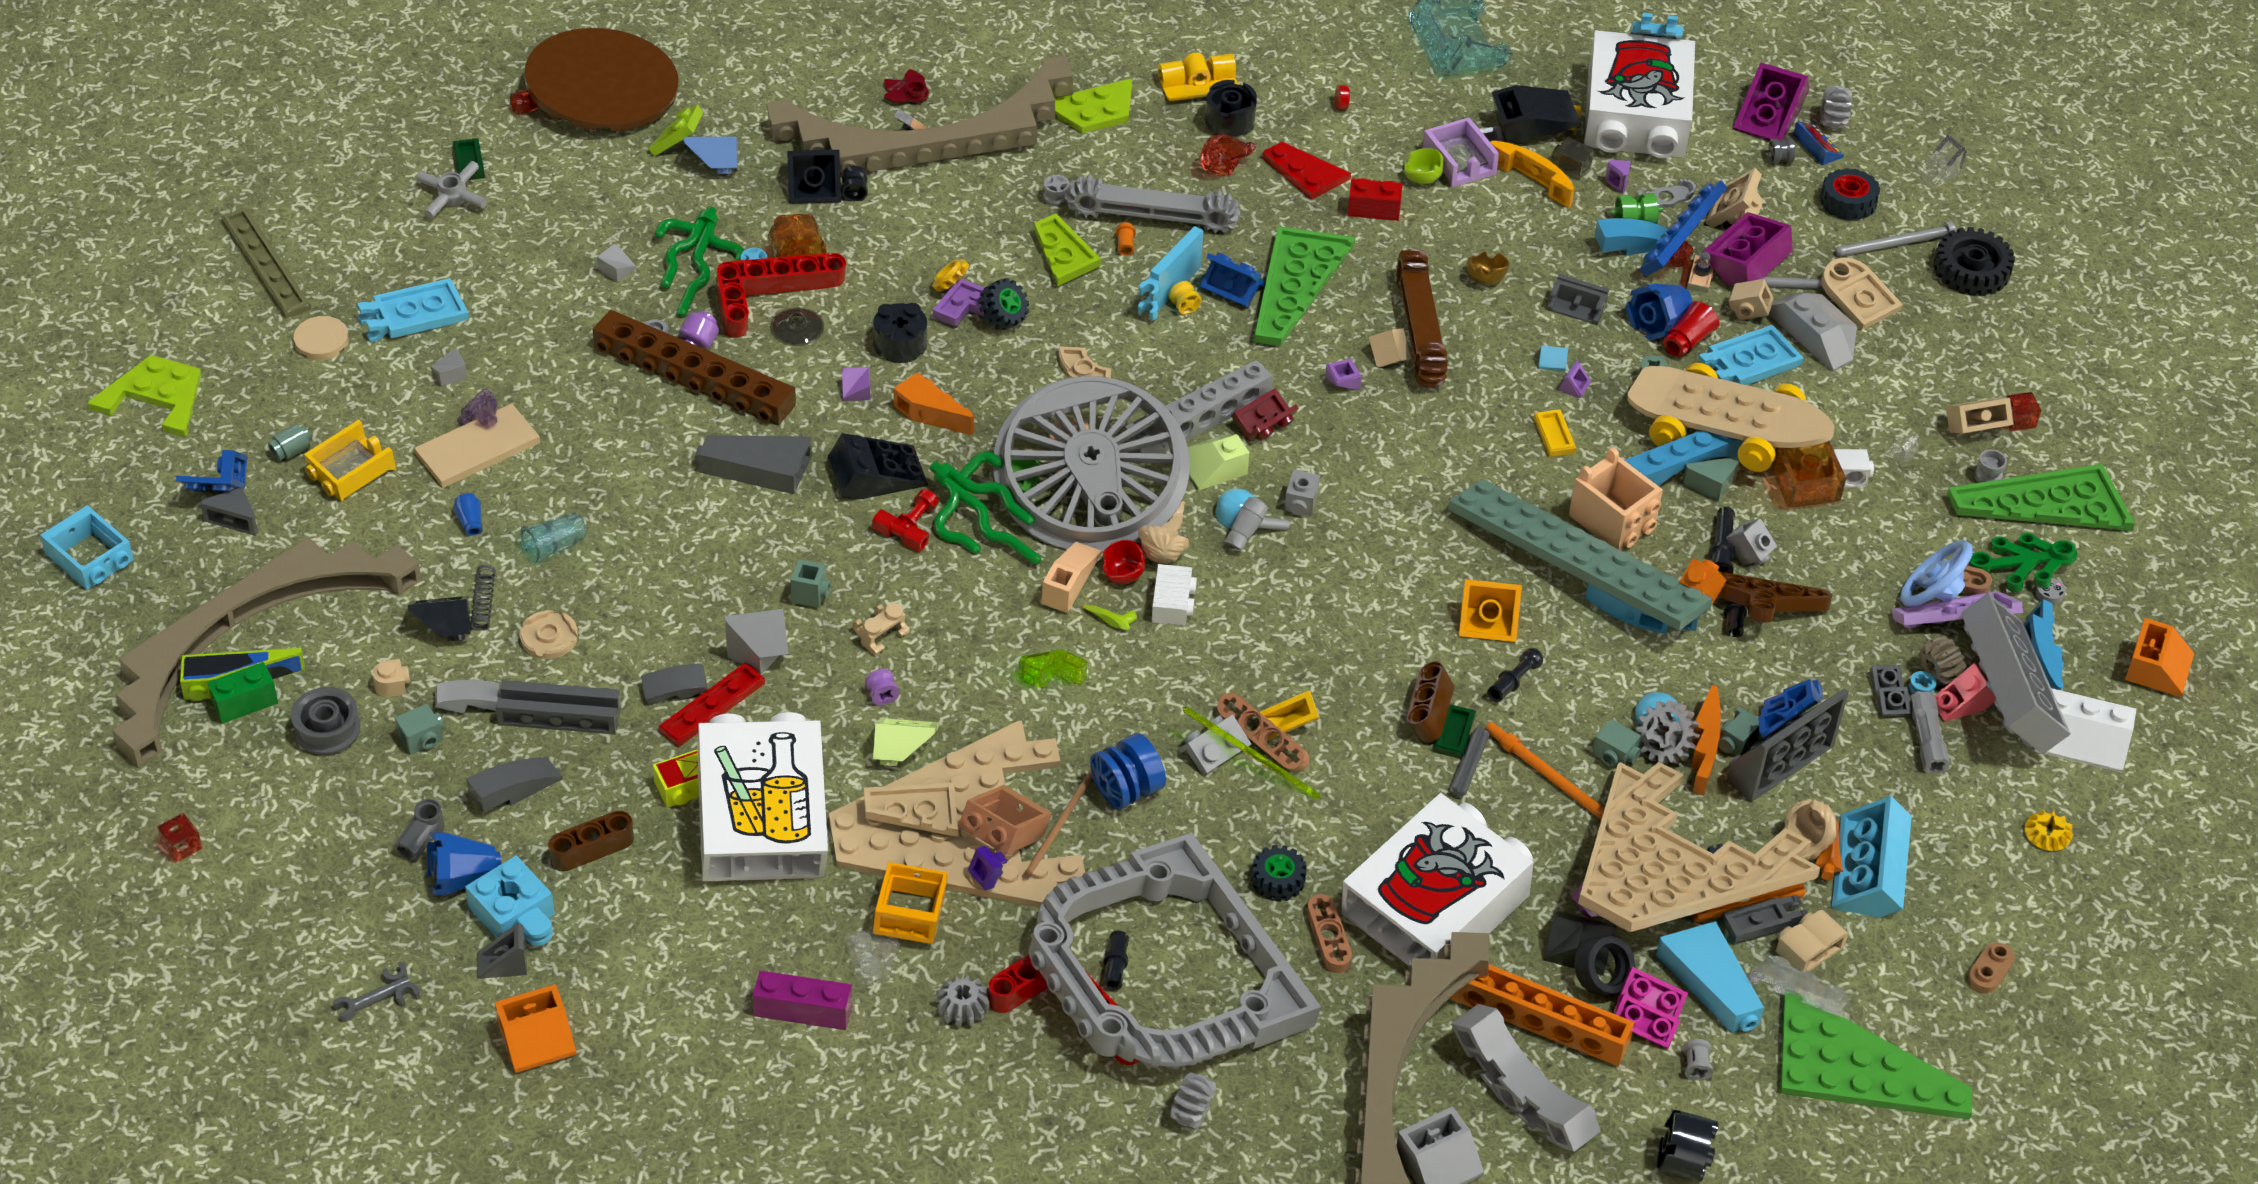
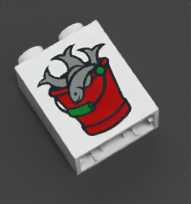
M1595 30L1588 71L1583 147L1599 148L1610 153L1626 151L1651 154L1657 158H1668L1670 156L1685 158L1692 124L1695 41Z
M1440 793L1343 881L1342 915L1411 968L1412 958L1444 959L1445 944H1451L1452 932L1490 933L1530 896L1533 857L1529 849L1518 839L1507 837L1504 840L1487 828L1483 815L1474 806L1465 802L1458 806Z

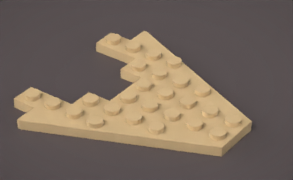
M1017 721L972 744L951 752L947 756L886 786L954 782L959 824L967 800L1005 785L1003 774L1058 768L1061 761L1056 738L1026 742L1022 721ZM864 796L829 813L836 865L839 868L885 876L888 862L948 872L946 888L948 890L1040 908L1046 895L1056 885L1066 882L1071 877H1080L1085 873L1082 855L1042 859L1033 874L1027 875L1026 869L1031 861L1022 862L1020 852L1017 850L1008 855L1002 853L1008 860L1006 864H1002L1003 874L999 876L993 889L985 891L967 870L976 848L986 846L992 854L1001 851L959 826V837L869 820L865 816Z
M1620 762L1616 768L1578 904L1611 921L1620 928L1633 932L1737 901H1748L1751 897L1814 880L1819 875L1820 867L1802 858L1809 851L1811 841L1787 828L1783 829L1756 854L1731 841L1725 843L1712 854L1668 830L1676 823L1678 813L1664 807L1659 802L1682 784L1684 775L1660 762L1644 774Z

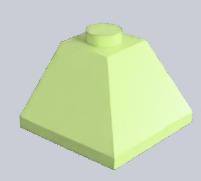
M1237 434L1222 435L1188 446L1190 458L1189 477L1198 491L1248 474L1250 453Z
M880 718L875 723L873 759L880 760L881 765H898V761H904L935 734L939 728V722Z

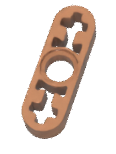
M1314 895L1308 901L1307 916L1324 966L1333 973H1343L1351 966L1352 951L1335 902L1327 895ZM1317 906H1321L1323 910H1326L1325 919L1322 920L1321 911L1316 909ZM1331 929L1338 935L1335 938L1328 939L1322 936L1321 932ZM1337 947V954L1339 958H1343L1342 961H1337L1333 957V948Z

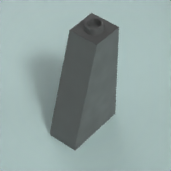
M707 435L703 445H699L696 450L695 460L699 463V473L795 494L812 457V439L806 436Z

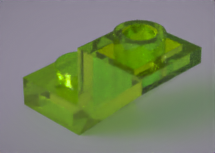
M1063 649L1025 655L1019 660V678L1028 685H1036L1042 689L1048 685L1055 674L1059 675L1066 682H1073L1080 686L1087 679V660Z

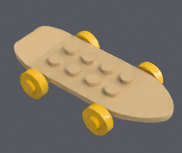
M1703 363L1690 364L1685 371L1665 366L1645 367L1628 391V402L1642 414L1655 419L1650 426L1649 436L1658 447L1685 437V427L1743 440L1738 449V459L1744 467L1754 472L1766 471L1771 466L1775 458L1773 447L1797 448L1813 446L1829 441L1834 435V424L1830 418L1820 409L1806 402V396L1797 386L1783 383L1777 385L1773 391L1722 380L1718 379L1717 374L1710 366Z

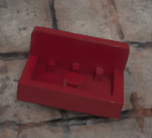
M1274 388L1235 411L1231 417L1249 442L1256 438L1262 441L1274 432V427L1279 425L1282 429L1294 421L1293 415L1299 408L1296 404L1289 408L1277 389Z

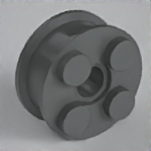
M321 687L310 690L297 699L291 710L295 738L302 748L311 753L335 754L349 747L360 733L361 725L356 701L348 692L342 689Z

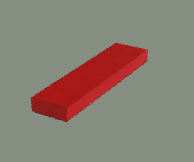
M743 663L660 724L658 730L679 748L698 734L699 723H709L713 717L728 712L763 686L765 678L747 663Z

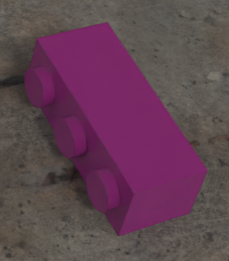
M759 970L753 992V1011L755 1017L840 1030L847 1029L853 1005L852 984Z

